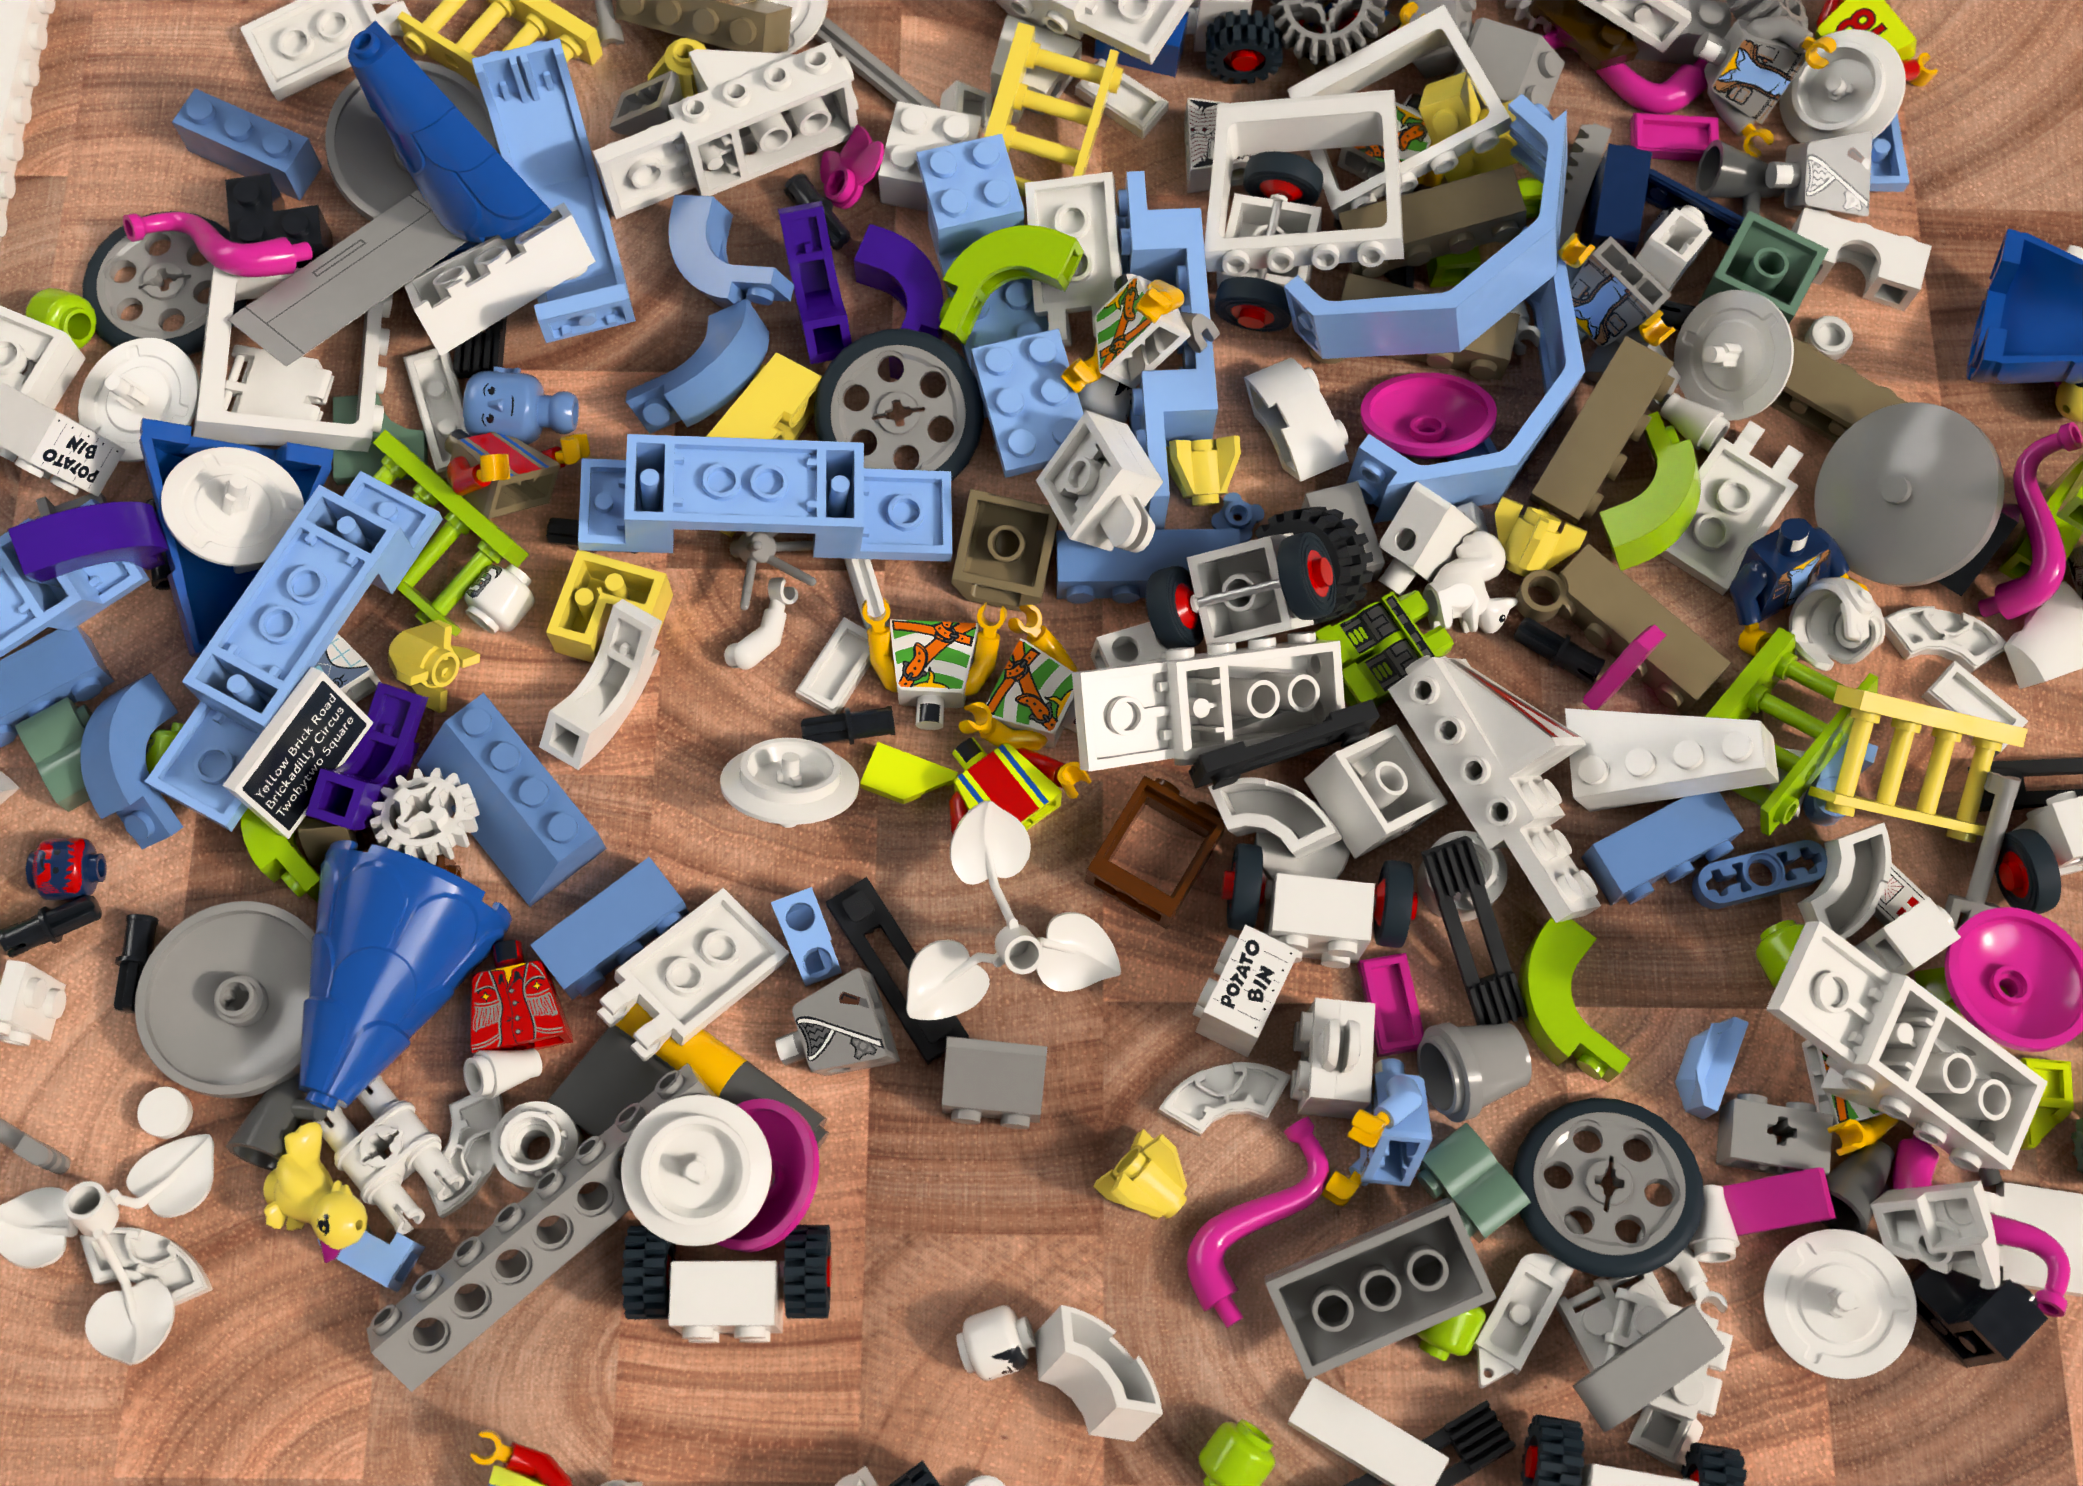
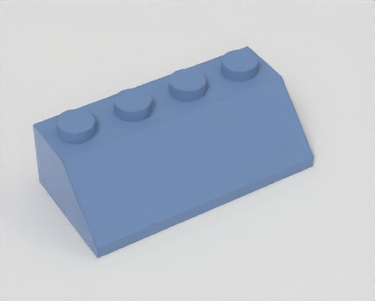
M484 693L443 723L417 763L418 768L426 777H430L434 768H440L444 780L452 773L458 775L461 785L468 783L480 815L475 817L478 831L471 834L529 907L607 849L598 832ZM453 805L451 808H452L453 812L455 813V811H456V806Z

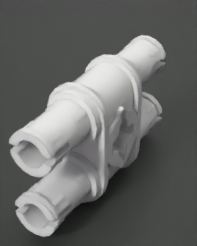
M380 1075L369 1085L373 1090V1094L366 1088L357 1097L375 1119L362 1133L356 1130L338 1105H336L334 1111L327 1110L326 1115L334 1126L329 1121L325 1122V1120L313 1122L321 1125L322 1137L335 1152V1166L339 1171H345L361 1191L360 1197L363 1202L369 1205H377L393 1225L396 1233L404 1235L414 1228L405 1218L403 1212L407 1218H412L417 1225L425 1217L424 1211L416 1205L401 1186L404 1180L417 1171L434 1192L435 1197L438 1200H445L454 1194L444 1183L443 1177L448 1184H452L458 1191L463 1186L465 1179L441 1152L440 1137L437 1134L431 1133L415 1114L416 1109L412 1103L404 1100L399 1101ZM389 1147L392 1154L387 1158L384 1151Z

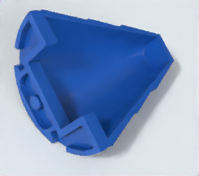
M376 20L353 38L348 51V60L369 106L382 121L402 164L409 171L424 201L429 204L435 217L451 234L463 240L484 243L485 237L496 235L505 240L531 229L552 213L538 195Z
M2007 229L1989 277L1991 282L1987 289L1986 298L1981 303L1968 357L1967 379L1977 383L1995 384L2083 383V260L2029 233Z
M146 418L141 419L139 444L157 509L155 513L169 550L165 551L171 570L167 578L191 657L198 658L260 569L236 574L233 566L220 565L204 560L188 551L174 538L164 521L161 510L162 490L170 472L188 456L206 449L234 447L250 450L275 461L290 474L300 489L305 506L319 485L324 486L332 470L331 462L334 450L290 442L273 450L191 436L192 426Z
M339 840L331 843L325 860L321 864L316 933L312 937L309 998L303 1003L298 1090L308 1093L305 1101L328 1111H334L336 1105L346 1109L410 1046V1038L453 997L454 991L493 952L492 946L503 941L504 935L512 922L511 914L501 903L494 902L491 908L482 901L485 891L465 879L429 862L383 846L371 844L368 853L357 851L358 843L353 840Z

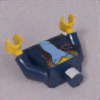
M1790 518L1785 520L1779 529L1753 542L1747 548L1738 572L1731 582L1729 591L1732 595L1739 625L1745 626L1738 639V645L1742 651L1755 657L1759 652V647L1762 648L1773 635L1761 630L1758 623L1794 604L1799 595L1817 580L1844 577L1854 581L1864 590L1868 591L1864 584L1847 575L1850 567L1835 539L1825 530L1819 527H1812L1805 519Z

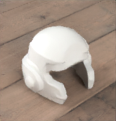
M1831 577L1815 581L1799 595L1789 617V632L1795 635V655L1798 656V659L1808 662L1815 669L1828 671L1832 669L1835 663L1831 659L1841 664H1856L1881 645L1885 636V622L1881 609L1868 591L1852 580L1844 577Z

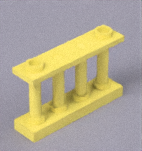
M443 0L423 23L403 11L397 17L404 34L403 40L414 53L420 56L428 55L448 69L465 77L479 88L480 85L472 62V58L476 57L471 53L503 17L509 18L512 16L522 22L524 26L502 51L528 46L537 38L546 37L549 40L560 38L567 62L571 58H580L593 66L603 55L597 30L550 0H486L491 5L456 44L438 32L467 0Z
M1018 22L984 137L1002 134L1007 152H1010L1012 148L1075 167L1073 177L1085 175L1109 92L1117 94L1124 68L1117 66L1119 51L1110 49L1106 66H1098L1041 49V44L1035 42V27ZM1035 66L1099 84L1093 109L1028 90L1029 85L1022 83L1026 69L1034 70ZM1023 107L1086 125L1087 130L1081 150L1017 132L1016 126L1010 125L1014 109L1022 111ZM1015 176L1020 196L1026 197L1025 183L1034 181Z
M1838 685L1833 703L1851 707L1850 717L1854 718L1835 791L1810 786L1808 795L1825 800V810L1854 817L1857 808L1948 828L1946 836L1970 843H1975L1977 835L1983 836L1986 826L1975 822L1985 790L1984 785L1987 773L1990 772L1995 751L2001 752L2003 743L2023 747L2028 729ZM1881 715L1893 717L1891 727H1895L1876 799L1855 796L1873 724H1879ZM1922 724L1932 726L1931 736L1936 738L1916 809L1895 805L1915 732L1920 733ZM1967 734L1973 736L1971 745L1976 747L1956 818L1936 814L1955 742L1960 743L1962 735Z

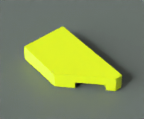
M877 742L860 781V788L901 804H906L921 798V795L945 785L948 787L954 784L958 772Z
M2033 1058L2019 1059L2048 1082L2021 1145V1150L2035 1148L2058 1123H2061L2074 1110L2071 1061Z

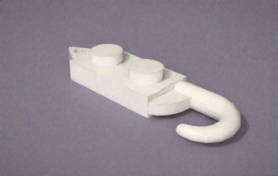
M1569 1213L1565 1215L1564 1222L1566 1227L1575 1234H1584L1577 1219ZM1532 1253L1521 1258L1472 1347L1477 1351L1479 1388L1482 1389L1510 1373L1518 1375L1574 1271L1573 1268L1546 1254ZM1484 1371H1489L1492 1377L1487 1378L1484 1375Z

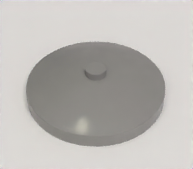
M414 61L501 155L482 92L473 83L453 70L434 63ZM356 77L340 93L329 114L325 134L326 156L330 173L342 196L358 213L372 221L418 190L409 171L402 164L382 121L371 110Z
M1922 402L1887 406L1872 412L1853 424L1836 441L1826 456L1820 469L1815 489L1817 525L1835 539L1850 567L1849 570L1863 578L1880 584L1900 587L1919 586L1941 580L1970 562L1982 550L1995 530L2004 501V475L2000 458L1985 433L1972 421L1955 411L1939 405Z
M235 901L215 905L193 914L175 926L160 941L148 958L136 991L135 1020L141 1043L153 1063L171 1080L187 1089L217 1098H243L261 1094L297 1075L300 1069L303 1003L309 998L311 945L315 932L292 913L274 905L253 901Z

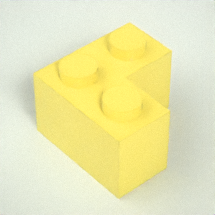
M1466 72L1426 84L1418 107L1433 145L1481 121L1489 114L1487 108L1481 110ZM1513 100L1502 103L1512 122H1514L1516 116L1508 110V104ZM1507 131L1499 135L1500 141L1492 149L1483 153H1476L1472 149L1457 157L1459 160L1458 164L1450 171L1444 173L1447 182H1453L1519 163L1511 156L1510 151L1517 145V141Z
M577 549L546 631L555 652L593 663L600 649L612 607L622 599L661 620L663 624L673 597L667 574Z

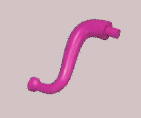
M1557 29L1543 36L1553 49L1567 47L1556 37ZM1699 58L1693 65L1683 64L1664 83H1653L1644 79L1625 63L1596 70V73L1619 97L1632 107L1649 114L1665 115L1681 110L1707 88L1704 70L1708 62Z
M165 212L144 217L132 213L123 217L124 230L130 241L143 240L146 234L154 232L176 231L185 233L192 238L206 260L218 269L236 276L268 277L291 274L296 270V262L310 260L313 256L308 242L291 245L286 237H278L255 243L229 241L206 220L191 213Z
M2074 422L2061 425L2058 433L2048 435L2033 442L2022 452L2017 460L2013 474V486L2031 545L2032 563L2026 574L2011 581L1998 584L1995 588V596L1979 600L1978 608L1983 617H1989L2001 613L2007 620L2019 617L2043 605L2060 587L2066 570V553L2057 524L2038 485L2037 470L2041 461L2056 451L2065 449L2072 452L2082 448V434Z
M1308 1116L1295 1122L1284 1131L1290 1142L1298 1143L1306 1158L1308 1171L1305 1177L1292 1187L1241 1203L1221 1212L1202 1225L1192 1238L1187 1254V1269L1191 1285L1204 1312L1215 1308L1226 1328L1231 1327L1244 1318L1231 1297L1239 1289L1224 1264L1226 1251L1234 1243L1247 1235L1307 1208L1319 1198L1328 1183V1159L1325 1151L1313 1134L1314 1124Z
M1913 1135L1912 1139H1902L1898 1143L1892 1172L1894 1190L1932 1186V1178L1939 1161V1153L1931 1144L1920 1140L1915 1135ZM1990 1213L1997 1244L2032 1252L2039 1256L2047 1265L2048 1275L2045 1287L2035 1293V1298L2038 1302L2037 1307L2045 1315L2052 1317L2064 1316L2068 1307L2064 1295L2067 1291L2071 1272L2069 1259L2064 1248L2047 1232L2033 1225Z

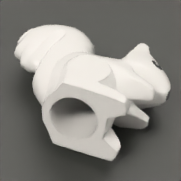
M1475 531L1473 534L1465 536L1463 543L1456 547L1458 559L1445 564L1439 570L1433 582L1425 586L1422 595L1430 609L1427 617L1431 630L1439 625L1445 629H1450L1453 619L1459 618L1463 633L1476 632L1479 626L1484 633L1493 634L1501 628L1510 609L1518 603V600L1513 597L1489 598L1484 582L1497 577L1503 570L1506 561L1505 550L1501 542L1494 535L1486 531Z

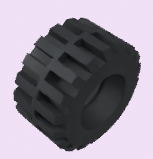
M1321 506L1275 514L1268 519L1269 524L1260 525L1255 531L1259 539L1279 534L1293 533L1295 535L1311 532L1318 536L1324 544L1334 569L1337 591L1336 603L1329 615L1313 619L1314 624L1340 618L1342 614L1350 613L1357 606L1354 601L1364 599L1368 592L1362 586L1363 583L1371 582L1373 572L1367 570V563L1373 562L1372 552L1365 553L1363 545L1369 542L1365 533L1356 534L1355 530L1359 525L1352 518L1342 520L1343 512L1337 509L1327 510L1326 507Z

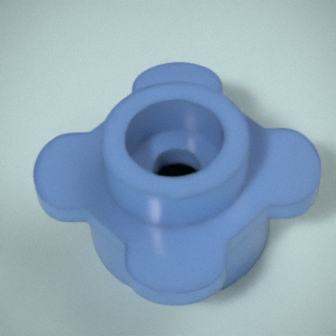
M1228 493L1224 496V505L1220 512L1212 516L1211 525L1214 529H1240V543L1248 542L1252 538L1255 524L1263 520L1264 510L1258 504L1251 505L1243 501L1238 493ZM1240 515L1242 519L1236 521L1233 516Z

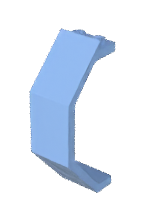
M560 38L550 41H536L528 46L506 51H493L485 56L472 58L475 74L487 105L501 156L549 209L562 203L566 205L596 261L588 266L587 271L581 276L565 280L537 297L538 304L534 305L545 342L549 343L635 322L625 275Z
M1523 94L1508 104V110L1516 116V120L1509 125L1511 130L1509 131L1510 136L1517 141V145L1510 150L1511 156L1543 184L1540 213L1529 227L1459 284L1443 293L1328 301L1321 298L1297 275L1284 286L1294 331L1322 359L1461 352L1557 274L1568 160L1567 110L1553 120L1550 112L1542 104L1536 103L1534 105Z
M1559 254L1557 274L1525 299L1532 308L1535 327L1540 331L1538 351L1545 393L1544 398L1508 447L1497 453L1432 465H1419L1368 434L1357 450L1347 483L1358 481L1365 504H1374L1378 507L1373 523L1393 520L1416 481L1455 507L1469 502H1473L1477 506L1499 503L1501 497L1505 495L1563 415L1585 373L1567 267Z

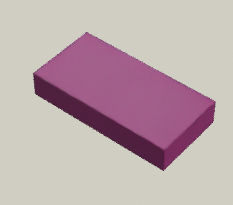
M1633 113L1630 120L1631 146L1652 152L1651 159L1700 162L1707 146L1712 141L1719 140L1718 118Z
M1655 624L1646 628L1628 645L1587 692L1582 702L1591 710H1598L1614 696L1667 635Z
M1406 953L1360 960L1357 963L1365 1002L1375 1003L1374 1044L1377 1057L1418 1051L1424 1029Z
M1821 1167L1722 1186L1724 1198L1737 1236L1836 1218L1825 1171Z

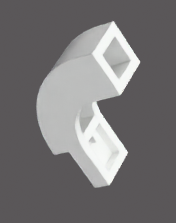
M624 599L613 605L600 649L591 668L578 687L566 699L549 711L539 748L577 770L587 764L604 748L633 709L649 680L660 653L654 646L662 624L661 620Z

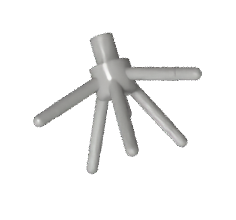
M745 532L739 540H734L730 544L731 555L735 558H741L747 563L740 608L744 611L749 608L757 563H767L799 581L814 586L816 584L814 577L774 556L775 552L813 550V541L775 542L773 537L778 534L776 532Z

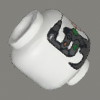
M509 564L506 569L496 565H489L466 591L464 599L468 608L465 612L477 625L491 634H495L498 630L510 632L534 605L535 598L532 591L528 588L532 581L522 570L512 564Z

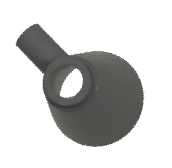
M1714 140L1707 146L1699 162L1696 174V192L1706 198H1743L1742 217L1744 218L1749 210L1760 215L1761 198H1779L1785 189H1770L1767 187L1765 173L1769 165L1768 163L1720 140Z
M298 1073L293 1078L267 1090L229 1140L226 1148L236 1157L255 1166L272 1171L277 1167L280 1157L287 1154L284 1143L285 1135L295 1132L301 1126L302 1119L318 1122L324 1120L327 1110L305 1101L308 1093L298 1090Z
M1878 1140L1873 1145L1857 1149L1835 1167L1830 1174L1826 1175L1836 1218L1820 1221L1830 1229L1854 1231L1863 1235L1866 1233L1873 1216L1870 1204L1885 1191L1892 1190L1886 1184V1180L1892 1168L1895 1154L1886 1143Z

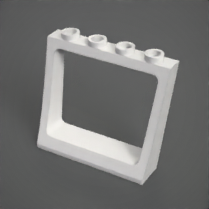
M1445 5L1434 9L1287 89L1290 98L1356 93L1442 46H1449L1481 97L1489 114L1481 121L1400 162L1401 195L1413 190L1418 184L1417 178L1432 170L1435 174H1443L1450 171L1458 164L1459 160L1457 157L1472 149L1476 153H1483L1492 149L1499 143V135L1509 131V125L1512 123L1511 117ZM1326 149L1309 150L1314 164L1323 173V189L1331 211L1337 220L1339 219L1338 213L1377 203L1376 199L1386 195L1385 171L1349 190L1341 191Z
M1394 90L1218 104L1204 242L1207 272L1225 271L1232 276H1241L1248 269L1269 268L1276 273H1286L1293 266L1314 265L1320 270H1331L1338 263L1359 262L1366 267H1376L1384 260L1404 259L1398 123ZM1381 145L1384 147L1387 222L1382 227L1224 238L1233 163L1237 157L1268 151L1294 152Z
M214 266L208 298L199 377L198 407L195 413L193 436L246 445L282 446L290 442L326 449L368 452L373 432L380 433L383 423L384 406L375 405L376 393H384L387 367L378 366L379 355L386 356L388 350L390 329L381 328L382 317L389 318L393 293L365 312L356 423L341 424L235 413L227 411L223 406L232 323L228 321V318L233 315L234 303L238 300L257 299L294 273L268 277H242L226 273ZM296 268V270L294 271V273H296V272H297L298 270H300L301 268Z

